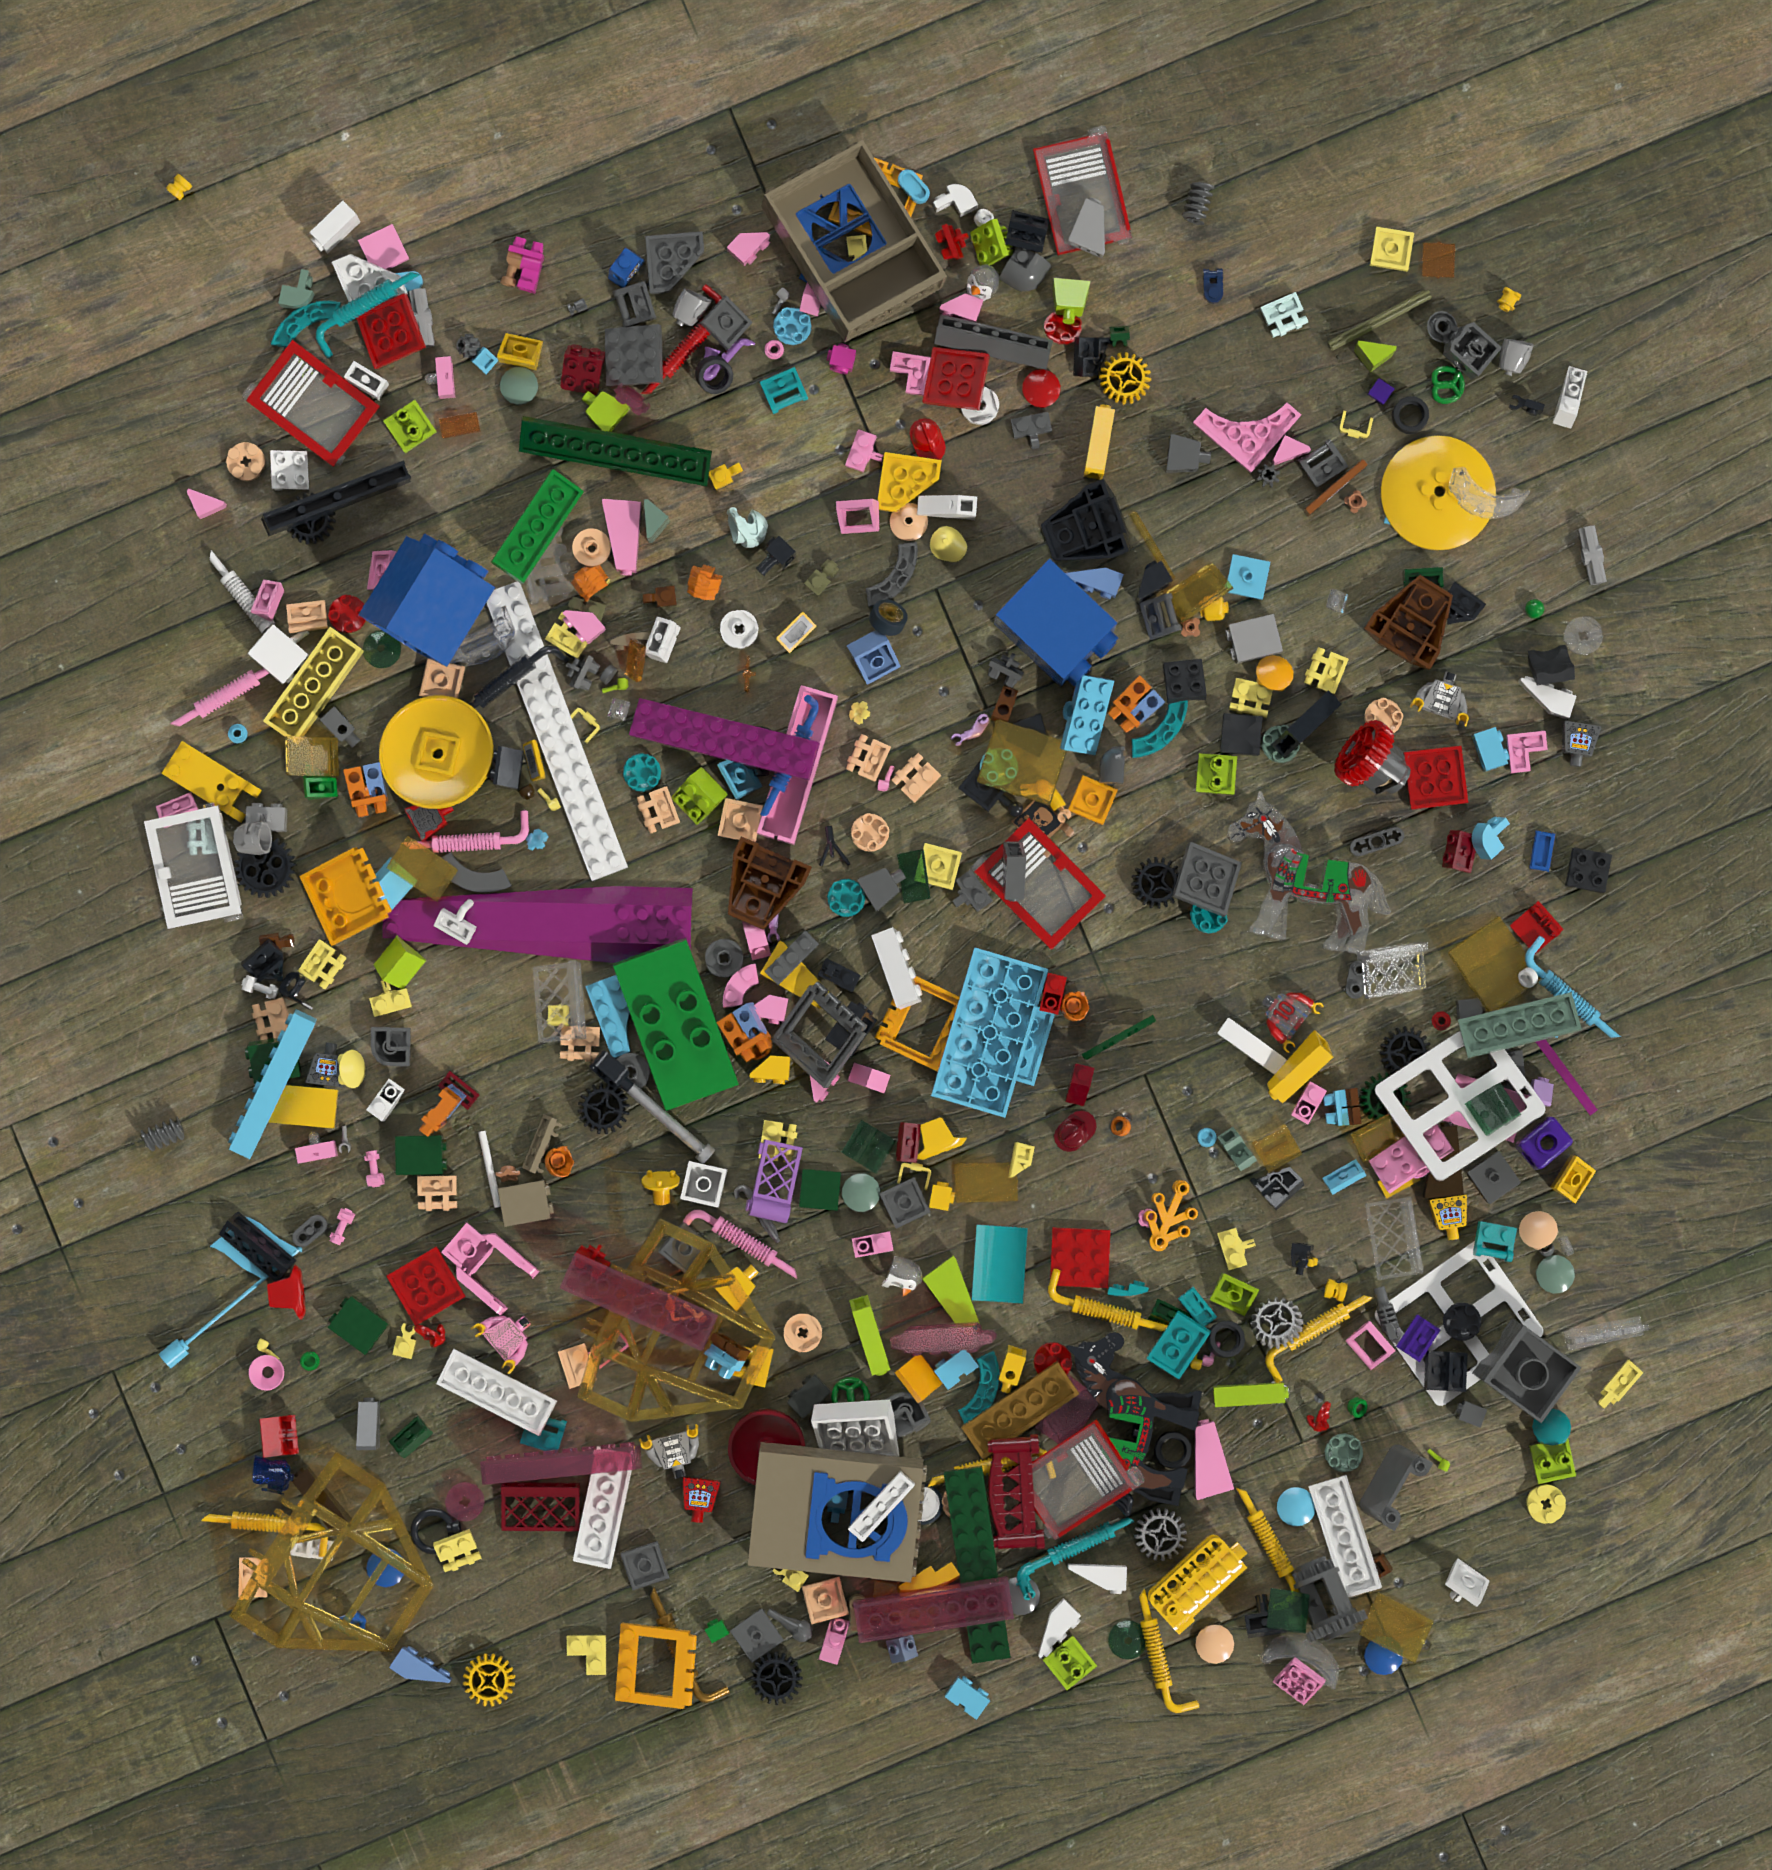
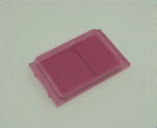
M1069 1377V1379L1079 1392V1395L1040 1420L1035 1427L1057 1444H1060L1081 1430L1099 1404L1087 1388L1072 1377Z

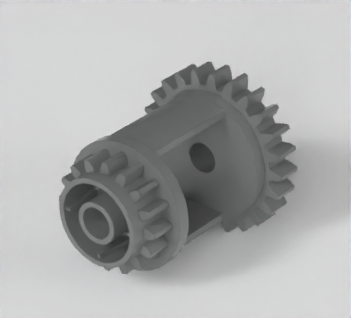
M1323 1556L1295 1568L1296 1573L1293 1574L1296 1584L1293 1586L1295 1590L1298 1589L1313 1624L1311 1626L1312 1631L1306 1633L1309 1642L1323 1637L1325 1641L1331 1640L1356 1629L1354 1624L1368 1619L1364 1609L1357 1612L1356 1607H1352L1338 1574L1340 1571L1339 1567L1334 1566L1332 1559L1327 1560L1326 1556ZM1321 1579L1337 1615L1330 1618L1327 1616L1314 1585V1582Z

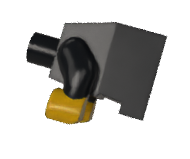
M1298 1242L1292 1243L1291 1261L1292 1266L1296 1267L1295 1274L1303 1275L1304 1268L1317 1266L1318 1258L1310 1256L1311 1251L1314 1250V1245Z

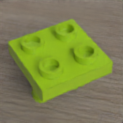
M991 219L970 232L981 268H987L1004 257L1013 255V249L1007 250L1012 248V246L1005 245L1004 241L1007 231L1002 232V230L1007 228L1000 226L998 219Z
M413 400L383 421L404 453H407L437 433L416 400Z
M1199 753L1196 792L1234 795L1237 756Z
M1568 1438L1565 1443L1552 1446L1544 1443L1529 1445L1537 1484L1576 1476Z
M1073 1635L1042 1659L1066 1690L1070 1689L1097 1667L1096 1663Z

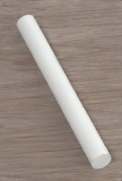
M486 1131L478 1132L494 1208L501 1207L497 1181Z

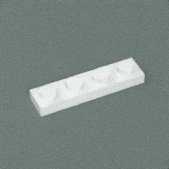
M900 1471L853 1521L848 1530L863 1542L915 1486V1483Z

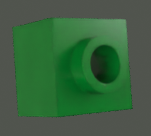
M715 1618L706 1623L708 1627L705 1628V1632L711 1643L730 1633L723 1619L718 1621Z

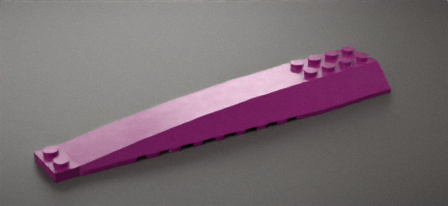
M610 886L406 898L400 900L393 910L388 913L389 917L383 920V938L394 939L398 935L404 941L616 963L685 937L691 950L693 888ZM468 899H471L474 904L466 912L463 919L477 928L467 945L434 927L436 919L443 908L456 915L459 908Z

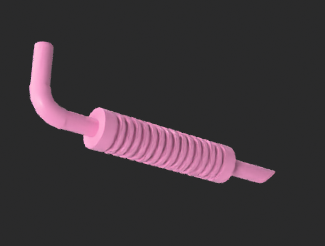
M264 668L256 673L252 669L249 670L247 674H243L244 676L241 675L237 680L234 679V682L231 681V684L224 685V688H220L221 690L217 689V692L214 691V694H210L211 696L207 695V698L204 697V700H200L201 702L197 701L194 703L195 709L170 724L181 726L198 715L202 718L208 716L207 713H213L214 709L218 710L217 707L220 709V706L223 707L224 703L226 705L227 702H231L230 700L233 701L234 697L236 699L237 696H241L240 694L243 695L247 690L250 691V688L253 689V686L257 687L260 685L259 679L269 673Z
M520 811L521 830L516 836L501 837L500 832L490 833V835L488 833L486 835L485 833H482V835L481 833H478V835L475 833L470 836L469 834L467 836L465 834L463 836L456 834L455 836L451 835V837L450 835H447V837L446 835L443 837L442 835L440 837L436 835L432 836V841L402 843L409 849L432 848L433 853L443 852V850L444 852H447V850L448 852H451V850L452 852H455V850L458 852L459 850L462 851V849L464 851L466 849L468 851L470 849L471 851H474V849L478 851V849L482 850V848L483 850L486 848L487 850L489 848L491 850L493 848L498 850L501 849L502 844H518L526 839L529 832L528 811Z
M693 1210L683 1220L689 1226L694 1219H703L714 1226L711 1230L714 1233L718 1232V1235L720 1236L721 1234V1237H725V1240L728 1239L729 1242L731 1240V1243H735V1246L738 1245V1248L742 1247L741 1250L745 1249L744 1252L748 1251V1254L751 1253V1256L754 1255V1258H758L757 1260L761 1259L760 1262L764 1261L766 1266L769 1267L772 1263L797 1279L796 1270L775 1257L778 1252L775 1250L771 1251L770 1247L768 1249V1246H764V1243L760 1244L761 1241L757 1242L758 1240H754V1237L751 1238V1235L748 1236V1233L744 1234L745 1231L741 1232L742 1229L738 1230V1227L735 1228L734 1224L732 1226V1223H728L729 1221H725L723 1217L720 1216L717 1220L705 1211Z

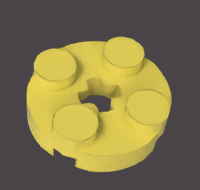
M1544 1484L1533 1488L1529 1492L1526 1506L1534 1520L1544 1524L1554 1523L1564 1514L1566 1499L1558 1488ZM1548 1498L1551 1506L1550 1508L1543 1509L1541 1501H1546Z

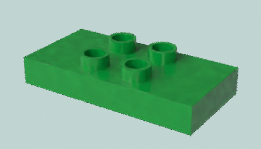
M686 937L613 963L616 976L666 1111L739 1085Z

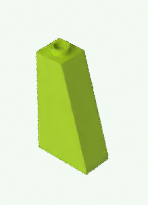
M952 1256L922 1279L963 1335L968 1333L970 1336L978 1330L977 1325L980 1323L956 1258Z
M865 1295L849 1300L872 1376L884 1375L890 1370V1366L869 1297Z
M1283 1382L1213 1386L1215 1407L1285 1403V1398H1289L1288 1387H1284Z

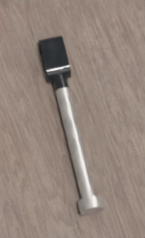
M602 1050L590 1063L589 1067L604 1082L614 1089H618L620 1086L697 1154L695 1158L699 1162L704 1164L714 1153L715 1149L711 1145L702 1144L627 1078L629 1071L611 1054Z

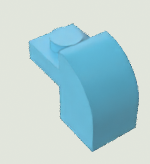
M1493 817L1487 823H1478L1472 833V844L1481 859L1492 860L1504 849L1497 835L1510 824L1507 818Z

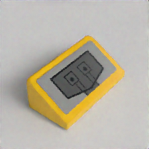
M802 612L776 640L791 653L817 626Z
M531 740L523 744L530 778L532 781L545 779L546 776L538 743L536 740Z

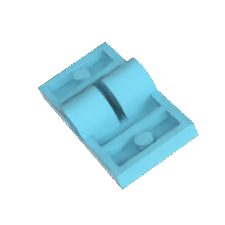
M1084 675L1076 683L1072 701L1066 702L1063 708V717L1067 722L1060 746L1061 749L1096 755L1114 684L1113 680Z

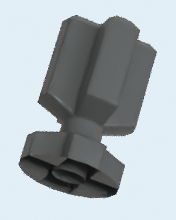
M583 298L575 301L574 306L567 305L571 316L574 315L575 310L579 313L588 308Z

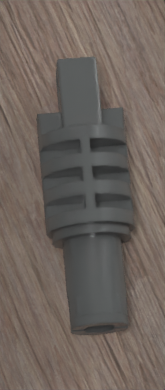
M1385 1286L1375 1288L1374 1293L1378 1303L1376 1310L1383 1332L1387 1331L1389 1340L1397 1339L1396 1328H1399L1393 1304L1388 1300Z

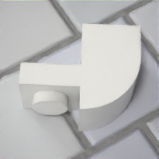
M959 184L947 186L946 191L948 194L943 193L935 198L936 201L933 202L936 213L954 204L960 217L978 208V204L971 191Z

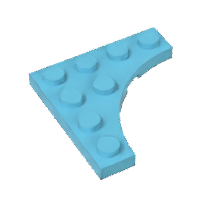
M614 975L585 986L610 1054L616 1058L631 1052L627 1027L630 1011L617 976Z

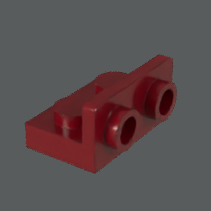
M1450 830L1447 836L1446 850L1442 858L1443 868L1471 873L1476 853L1472 844L1471 833Z

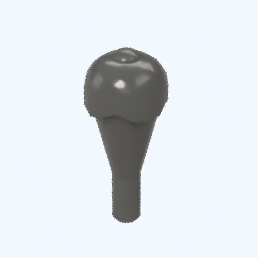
M772 1608L768 1610L767 1615L777 1620L793 1635L794 1640L805 1642L812 1637L813 1628L808 1621L784 1616Z

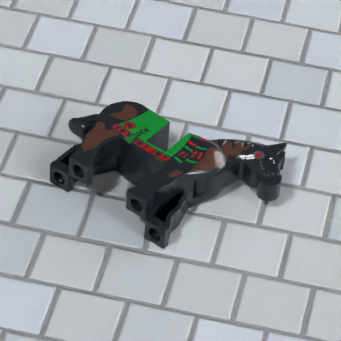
M1109 1332L1095 1342H1085L1083 1340L1077 1347L1067 1345V1349L1074 1355L1075 1365L1081 1380L1092 1397L1107 1409V1415L1110 1418L1138 1423L1137 1426H1133L1131 1437L1134 1438V1441L1107 1435L1140 1484L1132 1491L1143 1495L1148 1500L1178 1506L1188 1469L1179 1467L1165 1471L1156 1470L1145 1465L1143 1461L1150 1445L1153 1418L1155 1416L1196 1431L1202 1391L1195 1389L1187 1393L1172 1391L1151 1393L1144 1389L1135 1379L1111 1370L1110 1365L1114 1359V1352L1120 1350L1124 1345V1338L1118 1332ZM1101 1444L1100 1449L1102 1450V1452L1104 1453V1455L1106 1456V1458L1108 1459V1461L1110 1462V1464L1122 1480L1123 1484L1126 1483V1480L1124 1479V1477L1122 1476V1474L1120 1473V1471L1118 1470V1468L1116 1467V1465L1114 1464V1462L1112 1461V1459L1110 1458V1456ZM1098 1452L1099 1457L1101 1458V1460L1103 1461V1463L1105 1464V1466L1107 1467V1469L1119 1485L1118 1487L1123 1485L1119 1483V1481L1117 1480V1478L1115 1477V1475L1113 1474V1472L1111 1471V1469L1109 1468L1101 1454ZM1096 1459L1097 1464L1114 1487L1113 1490L1117 1489L1118 1487L1114 1485L1098 1459ZM1095 1466L1096 1472L1098 1473V1475L1100 1476L1108 1490L1112 1492L1113 1490L1110 1489V1487L1108 1486V1484L1106 1483V1481L1104 1480V1478ZM1097 1479V1483L1099 1484V1486L1101 1487V1489H1102L1103 1492L1105 1493L1104 1496H1106V1495L1109 1494V1493H1107V1492L1105 1491V1489L1103 1488V1486L1101 1485V1483H1100L1099 1480ZM1128 1493L1113 1504L1125 1516H1129L1134 1499Z

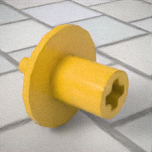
M648 1170L647 1175L642 1178L643 1187L652 1190L653 1203L656 1205L669 1204L670 1189L680 1184V1177L674 1170L670 1172H652V1170Z

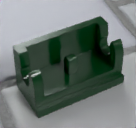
M1443 567L1404 569L1402 572L1403 588L1419 575L1441 588L1444 587Z

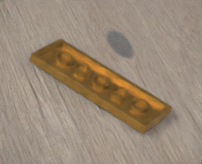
M1056 1361L962 1425L961 1428L982 1459H985L992 1454V1452L988 1453V1441H991V1439L1017 1437L1079 1395V1392L1058 1361Z

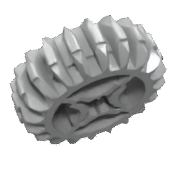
M1277 1297L1274 1298V1302L1267 1299L1268 1304L1265 1305L1261 1302V1309L1255 1308L1257 1314H1252V1319L1254 1320L1251 1322V1326L1254 1327L1252 1332L1256 1334L1255 1338L1257 1341L1261 1340L1263 1346L1268 1343V1347L1271 1349L1275 1344L1276 1349L1279 1350L1280 1344H1283L1286 1348L1288 1341L1291 1344L1294 1343L1293 1337L1299 1339L1297 1332H1302L1303 1330L1300 1326L1303 1325V1319H1300L1302 1314L1298 1312V1306H1293L1292 1301L1286 1303V1299L1282 1298L1279 1302ZM1284 1312L1292 1317V1323L1284 1319ZM1280 1320V1324L1274 1326V1322ZM1262 1323L1270 1327V1334L1262 1330Z
M1157 1508V1514L1154 1515L1153 1511L1149 1510L1151 1515L1149 1518L1146 1514H1143L1142 1516L1145 1521H1137L1142 1527H1135V1530L1139 1531L1140 1534H1136L1134 1537L1136 1539L1141 1538L1136 1545H1144L1140 1551L1143 1553L1148 1550L1146 1557L1149 1558L1153 1553L1154 1560H1157L1158 1555H1160L1161 1560L1164 1561L1165 1554H1167L1169 1559H1172V1551L1178 1555L1179 1552L1176 1548H1184L1179 1542H1186L1187 1539L1181 1537V1535L1187 1534V1531L1180 1530V1528L1185 1526V1523L1178 1524L1181 1520L1180 1516L1173 1519L1175 1516L1174 1511L1167 1515L1168 1509L1165 1508L1163 1514H1161L1160 1508ZM1161 1519L1157 1528H1146L1153 1520ZM1167 1520L1174 1524L1176 1535L1167 1532ZM1160 1529H1163V1533H1166L1167 1536H1162L1158 1540V1536H1155L1154 1533L1160 1532ZM1145 1534L1155 1538L1154 1549L1146 1543ZM1174 1540V1543L1169 1548L1160 1550L1164 1541Z

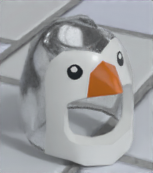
M986 264L975 267L971 270L967 279L966 289L968 294L983 299V301L990 299L999 287V274L994 267Z
M894 1256L882 1286L887 1288L890 1285L900 1287L903 1296H905L911 1290H915L918 1284L922 1282L921 1269L910 1259Z

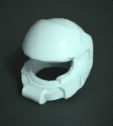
M735 507L727 510L728 524L735 544L741 543L745 548H753L764 541L768 524L762 514L751 510L747 523L745 518L739 516Z

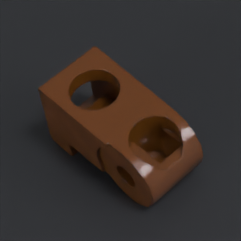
M1003 686L990 720L1007 725L1018 690Z

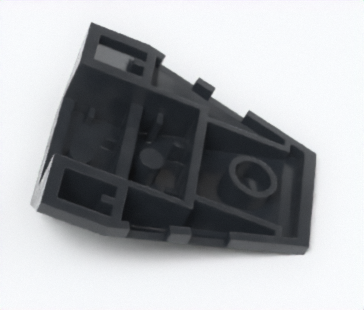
M1105 479L1086 485L1075 497L1071 498L1068 503L1041 524L1053 561L1114 558L1130 551L1129 532L1116 496Z

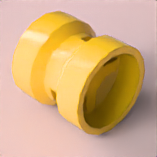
M177 174L174 177V184H168L166 189L178 200H181L184 197L183 192L189 191L192 185L180 174Z
M1328 1279L1324 1297H1333L1337 1301L1343 1302L1348 1284L1343 1282L1336 1283L1335 1280Z

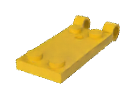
M181 741L162 772L163 775L213 806H218V809L241 823L246 814L233 807L239 795L244 790L257 798L262 791ZM219 784L224 785V789L222 791H218L217 786Z

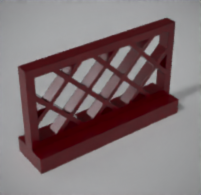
M502 1482L501 1531H579L580 1483ZM506 1497H514L518 1503L511 1509L506 1504ZM528 1497H534L538 1501L532 1509L523 1502ZM547 1497H553L558 1502L551 1509L543 1503ZM567 1497H575V1505L571 1509L563 1503ZM520 1504L529 1511L523 1518H520L514 1512ZM540 1504L548 1511L541 1519L533 1512ZM558 1505H561L567 1511L561 1519L553 1512ZM510 1514L518 1520L514 1526H506V1518ZM530 1514L538 1520L534 1526H528L523 1521ZM549 1514L558 1521L553 1526H548L543 1521ZM570 1514L575 1519V1526H567L563 1520Z

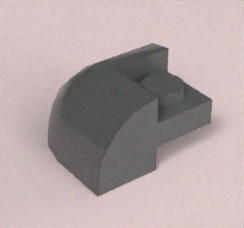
M1018 247L1005 265L999 280L1020 292L1031 291L1035 288L1037 289L1052 267L1039 254Z
M1125 746L1112 747L1102 756L1099 765V783L1111 786L1123 784L1125 763L1123 751H1125Z
M371 1027V1051L375 1059L382 1065L410 1066L411 1028Z
M901 1392L885 1399L890 1400L892 1405L897 1439L914 1431L918 1432L931 1422L923 1402L917 1403L910 1393Z

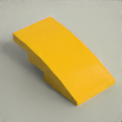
M286 1085L268 1122L335 1129L338 1090Z

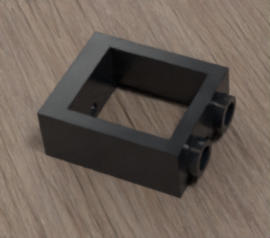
M852 1001L847 1008L855 1014L854 1018L856 1016L860 1018L867 1027L864 1030L866 1035L850 1058L877 1021L872 1016L874 1012L859 1002L856 1005ZM836 1022L825 1040L840 1050L851 1034Z

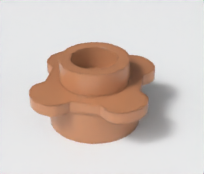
M1358 490L1354 491L1350 497L1347 496L1344 499V503L1348 504L1352 513H1357L1358 509L1367 505V501Z
M1183 618L1181 620L1183 625L1181 635L1183 637L1192 635L1197 637L1200 635L1198 630L1200 620L1198 618L1192 620Z

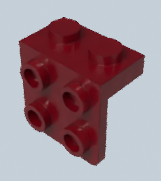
M577 344L568 345L564 354L561 388L581 393L589 391L593 395L598 394L605 352L598 348H582V346Z

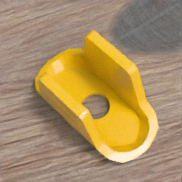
M941 1117L923 1123L920 1128L924 1149L918 1154L917 1159L925 1160L942 1152L960 1147L967 1138L953 1137Z

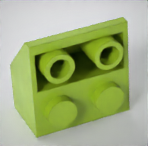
M701 767L686 779L671 798L698 825L728 794Z

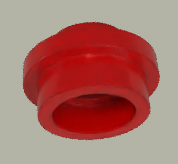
M1440 1011L1433 1015L1431 1022L1435 1029L1443 1031L1449 1028L1451 1018L1446 1012ZM1440 1017H1443L1445 1019V1023L1443 1025L1438 1023V1019Z

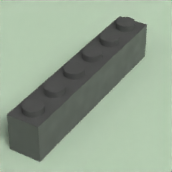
M940 315L934 344L963 351L988 353L990 357L1046 369L1053 340Z

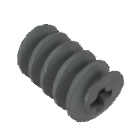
M1194 182L1190 184L1192 190L1188 192L1190 197L1186 199L1187 205L1184 206L1186 212L1182 213V217L1190 223L1204 225L1205 223L1200 218H1206L1207 216L1202 211L1209 210L1204 204L1211 203L1206 197L1213 196L1208 190L1215 189V187L1204 182Z
M176 1116L177 1122L170 1118L169 1125L163 1121L162 1128L155 1124V1131L147 1127V1134L140 1130L146 1147L151 1151H155V1145L161 1149L163 1143L166 1146L170 1145V1140L176 1143L177 1137L180 1140H184V1130L179 1118Z

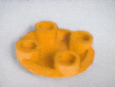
M1275 655L1266 656L1256 666V681L1259 685H1263L1268 689L1283 691L1293 680L1294 672L1291 664L1286 659Z

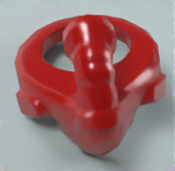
M439 1324L436 1329L440 1334L423 1325H416L414 1327V1330L423 1336L424 1340H429L431 1347H437L445 1341L446 1332L442 1324Z
M1326 1401L1323 1403L1315 1422L1314 1416L1307 1415V1423L1314 1431L1321 1432L1329 1428L1327 1419L1330 1417V1402Z

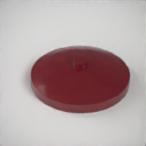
M772 1409L756 1410L742 1417L732 1429L728 1441V1456L736 1473L745 1481L756 1485L761 1442L806 1447L805 1438L799 1425L785 1413Z

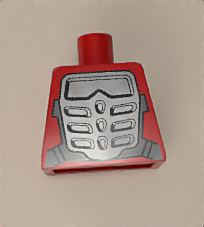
M414 805L404 809L422 842L427 841L448 824L445 815L454 811L452 806L441 809H427Z

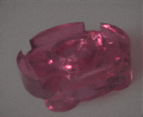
M619 384L615 389L617 394L615 399L621 404L626 403L639 416L649 410L651 405L649 402L647 405L643 402L645 398L629 386L624 389L622 388L623 384Z
M461 1482L449 1490L445 1505L448 1513L455 1519L471 1521L483 1511L485 1498L482 1490L476 1484ZM463 1496H466L471 1501L468 1503V1507L460 1504Z

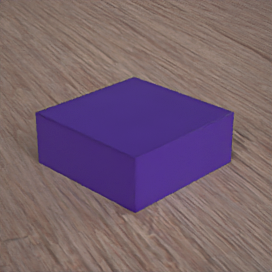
M1379 378L1367 395L1381 405H1384L1394 391V388Z

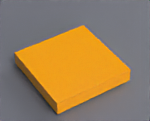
M1082 775L1068 810L1103 825L1118 789Z
M920 1352L895 1372L917 1403L923 1401L943 1384Z

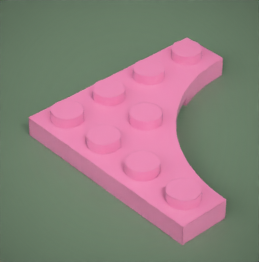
M1286 403L1277 412L1262 420L1233 422L1219 417L1205 408L1193 424L1248 472L1252 473L1299 419L1301 414L1290 404Z

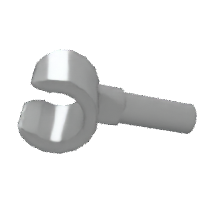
M781 288L776 294L780 300L772 312L775 315L783 302L789 298V292L785 288Z
M342 1126V1143L339 1146L340 1153H342V1145L348 1146V1153L351 1150L346 1126Z

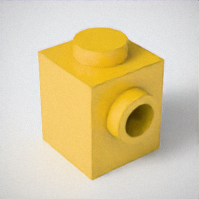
M937 1181V1185H933L929 1208L948 1211L949 1203L953 1204L955 1192H952V1188L948 1187L949 1183Z

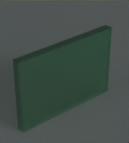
M924 849L897 854L899 869L902 870L906 879L901 881L904 904L931 899Z

